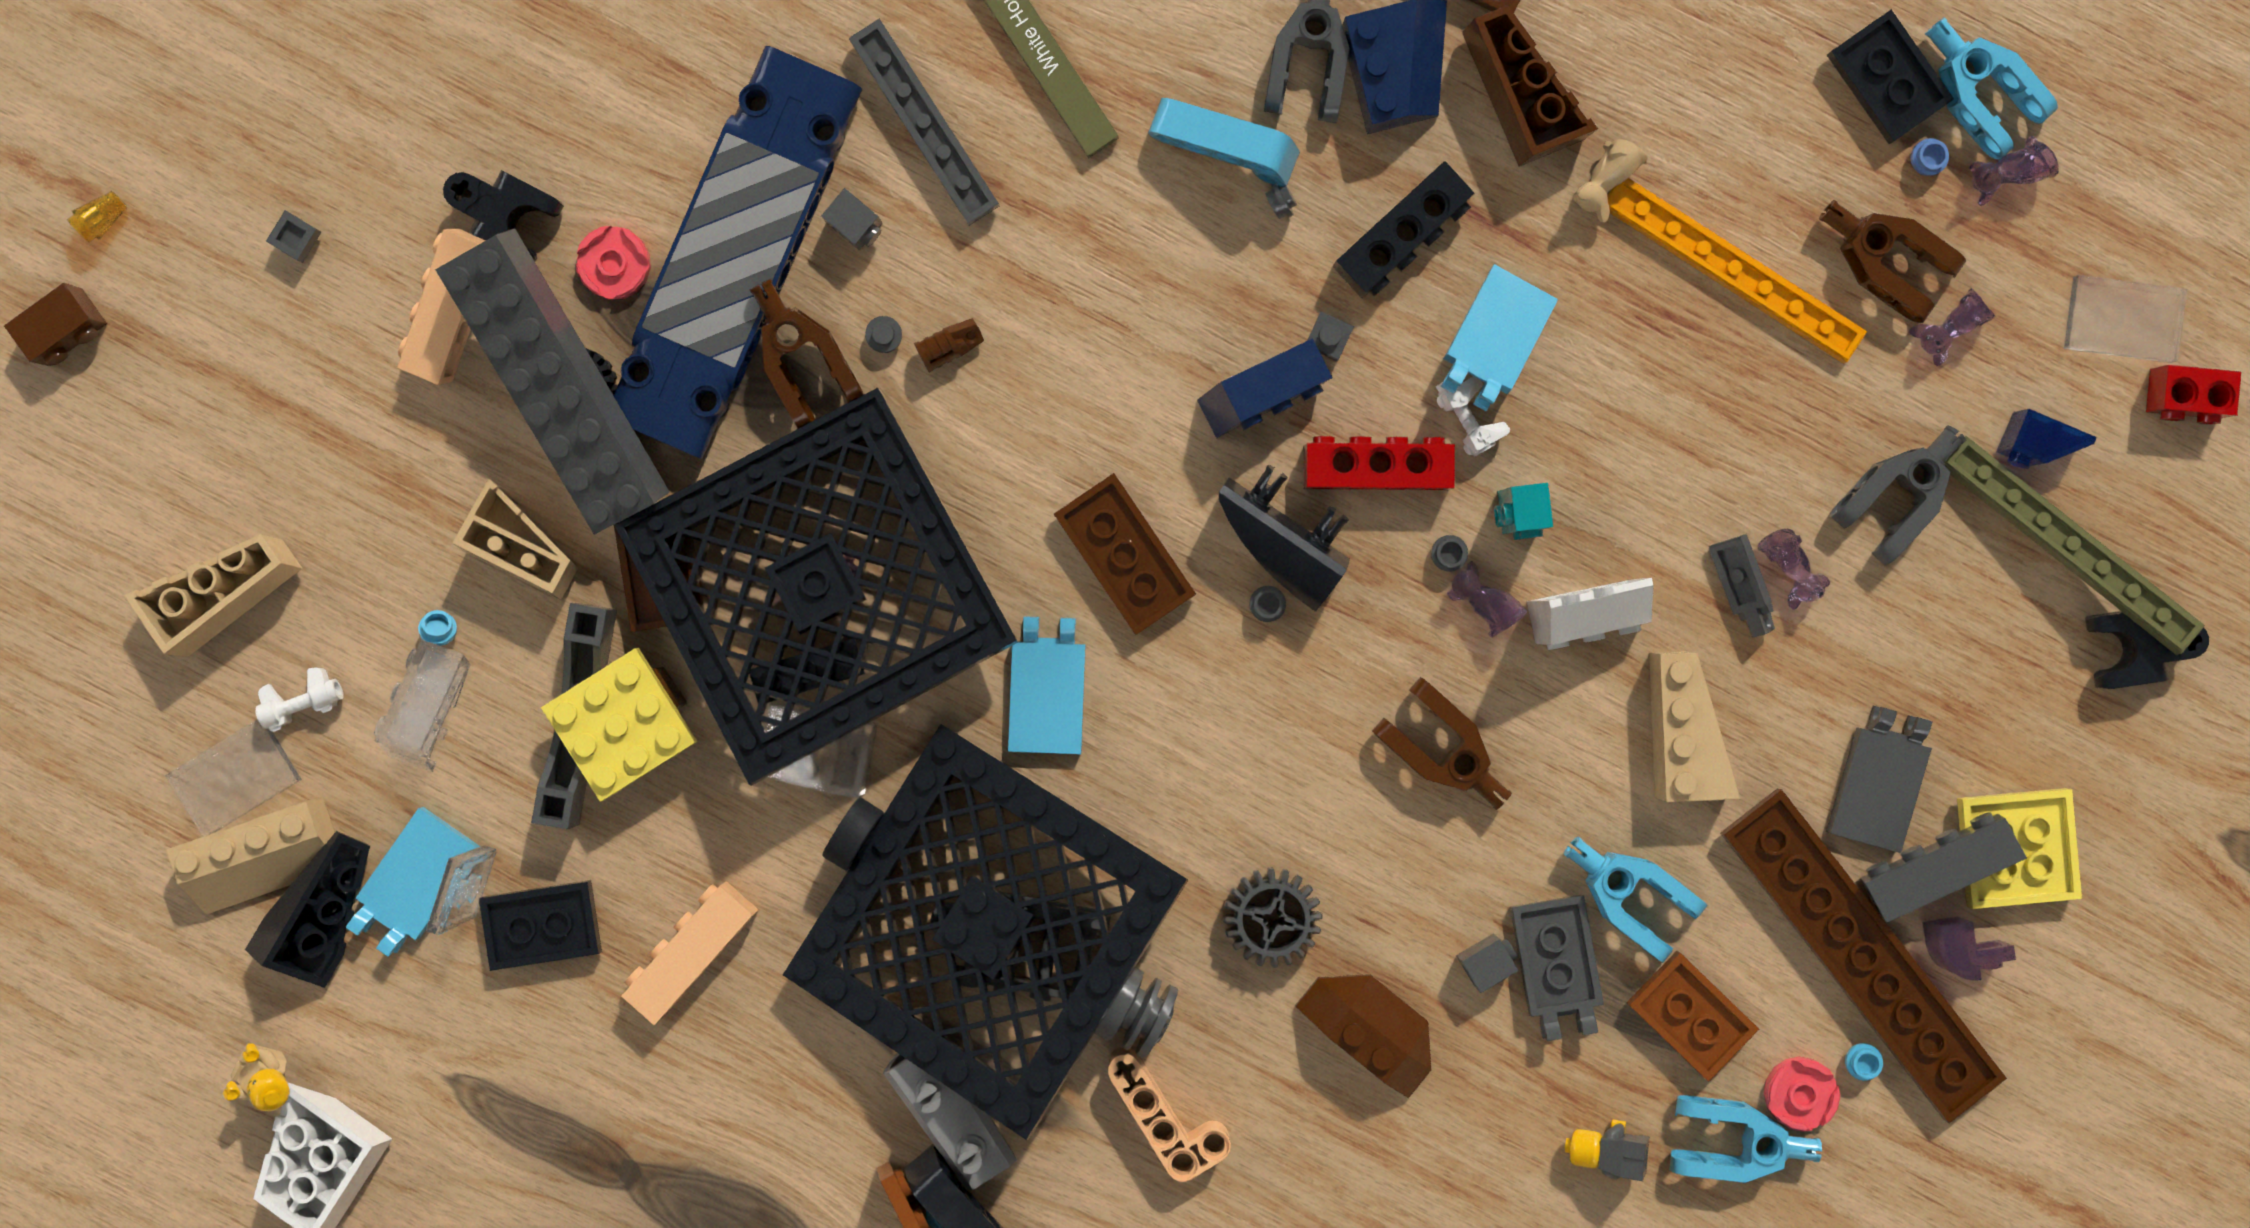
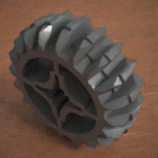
M1268 867V879L1263 880L1259 870L1253 871L1255 883L1250 884L1246 877H1242L1240 881L1245 890L1241 892L1234 887L1230 890L1231 894L1238 901H1225V908L1234 911V914L1224 915L1223 921L1227 924H1235V926L1225 931L1228 938L1239 936L1232 944L1235 950H1239L1245 945L1247 946L1243 953L1244 959L1249 960L1255 952L1258 953L1256 957L1258 966H1263L1266 956L1270 957V963L1273 968L1278 967L1279 956H1283L1285 963L1291 965L1292 958L1289 953L1295 951L1298 957L1303 958L1305 953L1300 945L1304 943L1311 948L1315 945L1312 938L1307 936L1308 933L1320 934L1321 932L1320 927L1311 924V921L1321 920L1323 918L1322 913L1310 910L1317 907L1320 901L1317 897L1306 899L1313 891L1311 885L1308 884L1300 890L1298 889L1302 883L1301 876L1296 875L1289 883V871L1287 869H1283L1279 879H1275L1274 868ZM1267 889H1275L1267 903L1263 905L1247 904L1257 893ZM1286 891L1295 896L1300 902L1302 920L1294 918L1293 915L1284 911ZM1277 906V913L1284 920H1274L1273 924L1268 928L1267 919L1262 918V915L1271 914ZM1243 915L1251 917L1252 920L1262 925L1260 943L1254 941L1243 928ZM1298 930L1287 942L1271 945V942H1274L1275 936L1280 931Z

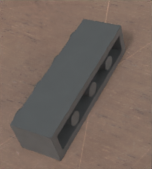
M1991 812L1984 813L1970 821L1972 826L1957 832L1956 829H1950L1936 836L1937 842L1925 848H1922L1921 845L1913 846L1900 854L1901 859L1889 865L1887 861H1882L1867 868V875L1861 877V880L1884 921L1888 923L2027 859L2006 818L1999 814L1993 816Z

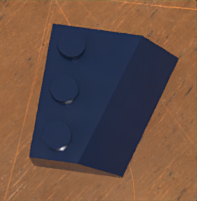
M1409 0L1345 16L1342 25L1350 48L1348 61L1367 135L1438 117L1447 0Z

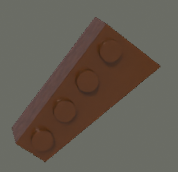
M1508 5L1474 18L1463 30L1462 34L1519 167L1579 143L1598 130L1592 119L1588 120L1577 106L1579 102L1571 91L1567 92L1555 76L1557 72L1549 61L1545 62L1535 49L1536 43Z

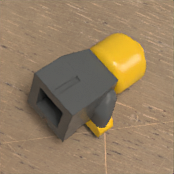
M1613 1119L1611 1128L1603 1136L1599 1132L1576 1129L1571 1139L1566 1138L1565 1153H1570V1162L1573 1165L1601 1169L1603 1174L1613 1180L1626 1178L1643 1181L1647 1173L1650 1137L1625 1134L1626 1121Z

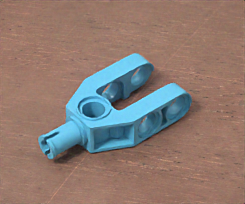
M1945 17L1925 33L1946 57L1944 59L1945 63L1938 69L1941 81L1954 98L1953 101L1947 104V109L1980 148L1991 158L2001 160L2014 148V144L2009 134L1999 124L2001 119L1997 115L1993 116L1976 97L1975 94L1978 92L1975 90V85L1979 81L1991 75L2020 111L2034 123H2043L2058 109L2054 96L2016 52L1980 37L1972 42L1969 40L1964 42ZM1966 60L1973 64L1974 74L1967 70Z
M1580 837L1574 838L1570 843L1582 853L1579 854L1567 846L1564 855L1588 872V877L1585 881L1602 917L1657 960L1664 963L1673 948L1653 934L1654 932L1626 913L1621 907L1622 901L1633 892L1635 885L1642 878L1694 919H1697L1708 905L1657 864L1647 859L1607 852L1602 856ZM1620 871L1621 881L1619 885L1609 888L1608 877L1611 873Z
M1688 1095L1677 1096L1675 1116L1681 1114L1688 1117L1707 1119L1713 1124H1718V1120L1743 1123L1745 1131L1742 1135L1743 1152L1740 1156L1681 1149L1671 1150L1669 1170L1673 1173L1690 1177L1746 1183L1784 1169L1785 1161L1788 1158L1818 1163L1821 1160L1822 1155L1816 1154V1151L1822 1152V1143L1819 1138L1811 1139L1789 1136L1788 1131L1745 1102ZM1764 1137H1770L1769 1146L1763 1151H1757V1142Z

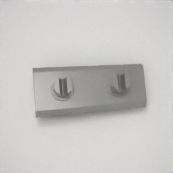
M898 1053L886 1066L883 1074L967 1191L977 1188L1009 1168L1017 1160L990 1115Z

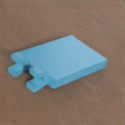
M1494 264L1489 270L1443 358L1453 365L1441 387L1454 394L1458 386L1460 387L1467 373L1485 382L1473 405L1487 411L1490 404L1495 402L1500 390L1506 394L1512 390L1558 299Z
M1025 616L1023 618V642H1018L1012 646L1008 752L1081 754L1086 644H1075L1076 618L1060 619V638H1040L1039 617Z
M418 808L355 899L364 904V906L352 917L346 928L358 936L362 931L368 932L375 920L389 928L390 931L383 937L376 949L386 956H390L393 952L398 953L408 936L415 940L421 938L483 848L426 808Z

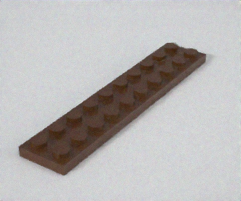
M1777 788L1720 833L1944 1121L1950 1124L2007 1079L1782 789Z

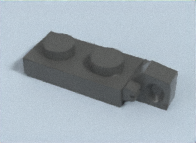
M1747 534L1710 545L1709 551L1733 615L1738 614L1741 621H1747L1753 638L1768 634L1774 630L1775 627L1771 612L1774 611L1771 604L1772 600Z

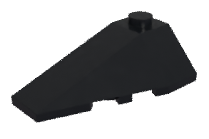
M336 831L264 916L245 950L263 967L325 988L344 956L347 944L344 941L346 926L354 915L352 904L355 892L361 886L370 845Z

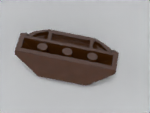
M1371 974L1317 977L1295 1005L1330 1040L1383 1083L1407 1098L1413 1094L1432 1070L1428 1021Z

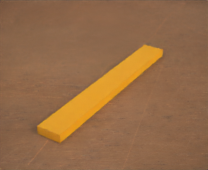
M1627 178L1607 193L1610 214L1844 364L1849 361L1867 333L1866 330L1632 179Z

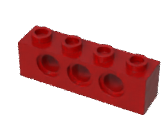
M1315 436L1313 437V443H1306L1304 445V489L1451 490L1455 488V444H1445L1444 437H1424L1423 444H1408V437H1386V443H1372V437L1357 436L1349 437V443H1335V437ZM1344 453L1350 458L1351 468L1348 472L1341 473L1334 468L1333 457L1335 454ZM1379 453L1387 459L1388 466L1384 473H1377L1371 469L1369 461L1372 454ZM1410 454H1418L1422 457L1424 468L1421 473H1413L1408 469L1406 460Z

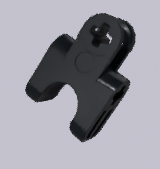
M502 170L493 186L468 173L459 172L449 176L443 187V195L448 204L476 219L469 233L483 240H488L497 234L516 229L518 220L527 212L540 211L549 216L556 217L560 215L564 207L562 202ZM464 190L472 192L469 199L462 196ZM526 247L535 262L537 260L536 252Z
M2122 611L2090 615L2085 618L2088 632L2114 634L2120 640L2123 650L2121 659L2111 668L2095 672L2094 683L2096 688L2116 689L2167 681L2169 677L2166 662L2197 658L2205 653L2209 646V635L2204 627L2184 652L2176 655Z

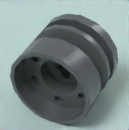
M1135 967L1094 1034L1110 1041L1121 1028L1126 1031L1122 1044L1123 1049L1128 1051L1136 1038L1139 1037L1140 1040L1135 1054L1145 1059L1152 1048L1161 1040L1171 1021L1178 988L1169 984L1159 998L1157 995L1162 981L1155 978L1146 991L1141 989L1140 986L1144 972Z

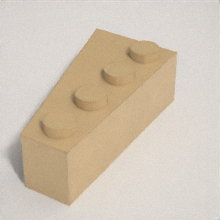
M260 534L217 553V556L210 560L192 564L181 573L172 577H163L152 582V586L140 591L134 590L123 596L163 654L189 657L303 568L283 540Z
M1649 653L1655 798L1664 802L1740 799L1698 653Z

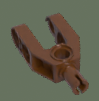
M1836 200L1831 201L1824 209L1826 213H1821L1819 217L1820 221L1825 222L1844 236L1845 242L1840 247V250L1858 284L1902 316L1916 323H1923L1935 306L1927 296L1881 264V259L1893 247L1894 241H1899L1918 255L1916 259L1922 263L1927 261L1941 272L1954 275L1953 278L1957 276L1966 263V258L1959 251L1914 219L1877 213L1858 218L1838 204ZM1868 233L1873 235L1876 240L1875 250L1867 245L1866 236Z
M771 279L761 284L768 297L765 296L759 284L750 289L766 317L762 325L764 371L798 429L816 419L781 356L796 351L806 342H812L814 346H817L829 368L831 377L837 381L847 403L864 395L857 379L828 329L798 308H786ZM785 324L792 325L798 331V338L794 342L785 343L777 335L778 328Z
M1420 677L1409 691L1427 705L1431 713L1442 719L1457 733V736L1460 738L1459 744L1447 753L1441 764L1437 765L1387 719L1383 718L1372 732L1422 778L1464 791L1473 788L1495 810L1499 809L1504 802L1494 794V791L1505 800L1509 799L1512 792L1507 790L1488 772L1491 761L1477 726L1436 688ZM1467 754L1471 758V768L1465 774H1458L1454 768V761L1459 755Z

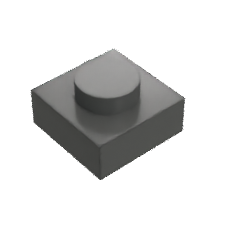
M285 210L266 242L303 263L320 236L321 231Z
M1320 312L1307 341L1313 338L1320 354L1338 361L1354 326L1324 312Z

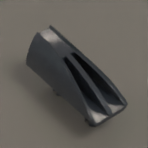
M1267 465L1266 470L1251 491L1228 478L1219 491V502L1239 539L1258 563L1277 582L1316 612L1348 568L1350 558L1333 548L1331 543L1349 519L1343 514L1330 527L1329 523L1336 509L1329 506L1313 532H1310L1275 509L1269 503L1288 478L1282 472L1271 485H1268V481L1275 468L1271 465Z

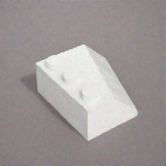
M1652 578L1631 579L1527 601L1535 644L1547 645V649L1552 650L1570 646L1569 641L1583 638V642L1605 639V632L1618 630L1619 635L1641 631L1640 624L1649 623L1652 620L1653 581Z
M288 1083L290 1094L288 1100L281 1108L280 1115L275 1117L272 1128L275 1131L270 1152L265 1154L253 1199L293 1228H336L392 1138L336 1098Z

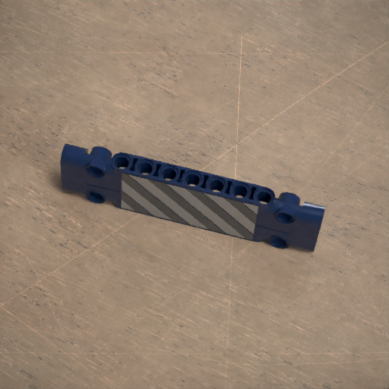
M764 47L749 84L743 87L739 94V107L735 116L731 115L722 129L632 339V347H634L632 354L622 363V377L613 396L633 430L693 456L703 458L719 419L728 410V398L731 391H735L739 387L762 336V325L766 317L750 289L759 284L765 296L768 297L761 284L771 279L778 295L780 294L831 177L835 163L833 156L843 145L844 131L863 90L857 84L774 47ZM757 97H765L767 99L766 105L762 110H750L753 99ZM823 126L834 127V134L830 139L825 141L817 139V133ZM641 364H647L649 367L648 377L642 382H637L634 377L635 369ZM708 393H714L717 398L716 406L711 411H703L701 407L702 398Z

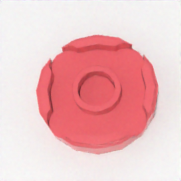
M617 226L600 227L590 232L579 244L576 272L583 285L595 295L609 300L626 299L637 293L647 282L651 269L650 253L644 242L629 229Z
M1801 1056L1785 1059L1772 1069L1766 1079L1764 1088L1766 1107L1778 1122L1789 1129L1802 1132L1812 1131L1813 1128L1827 1124L1838 1110L1840 1101L1839 1086L1836 1084L1830 1069L1816 1060Z

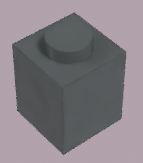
M846 188L840 192L821 215L830 227L859 251L864 245L867 247L871 246L882 231L879 228L882 225L879 216Z
M1494 933L1456 955L1474 987L1480 993L1519 971L1513 962L1518 956L1507 939L1501 942Z

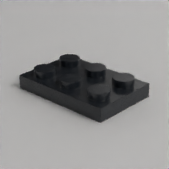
M1892 9L1827 54L1831 63L1888 144H1891L1954 100Z
M591 880L479 898L490 971L597 955L602 952Z

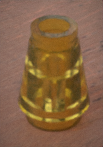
M111 190L107 194L72 210L73 215L67 221L90 243L95 238L100 240L128 207Z

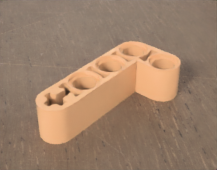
M1123 1047L1116 1049L1109 1058L1108 1075L1166 1171L1174 1180L1179 1182L1192 1180L1228 1156L1231 1143L1227 1128L1222 1123L1207 1121L1187 1133L1142 1059L1135 1054L1136 1051L1131 1048L1127 1051ZM1119 1061H1123L1126 1065L1132 1063L1131 1075L1135 1081L1131 1084L1127 1073L1124 1070L1118 1071ZM1140 1091H1148L1154 1096V1099L1150 1104L1143 1106L1134 1101V1096ZM1158 1123H1169L1173 1127L1172 1132L1165 1137L1156 1135L1153 1129ZM1211 1134H1217L1223 1138L1222 1144L1217 1148H1209L1203 1142ZM1178 1154H1187L1192 1158L1191 1163L1186 1167L1175 1166L1172 1161Z

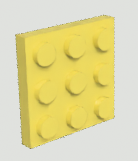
M639 648L631 650L541 707L600 802L698 742Z
M2062 788L1957 798L1960 831L1972 826L1970 821L1979 815L1991 812L1993 816L1999 814L2006 818L2027 857L2023 861L1966 886L1965 894L1968 908L1978 909L2082 899L2072 789Z

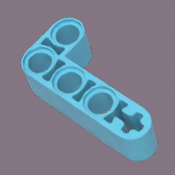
M1161 98L1148 132L1151 137L1163 143L1251 169L1259 179L1272 185L1278 183L1280 187H1285L1288 184L1300 153L1293 140L1278 130L1170 98Z

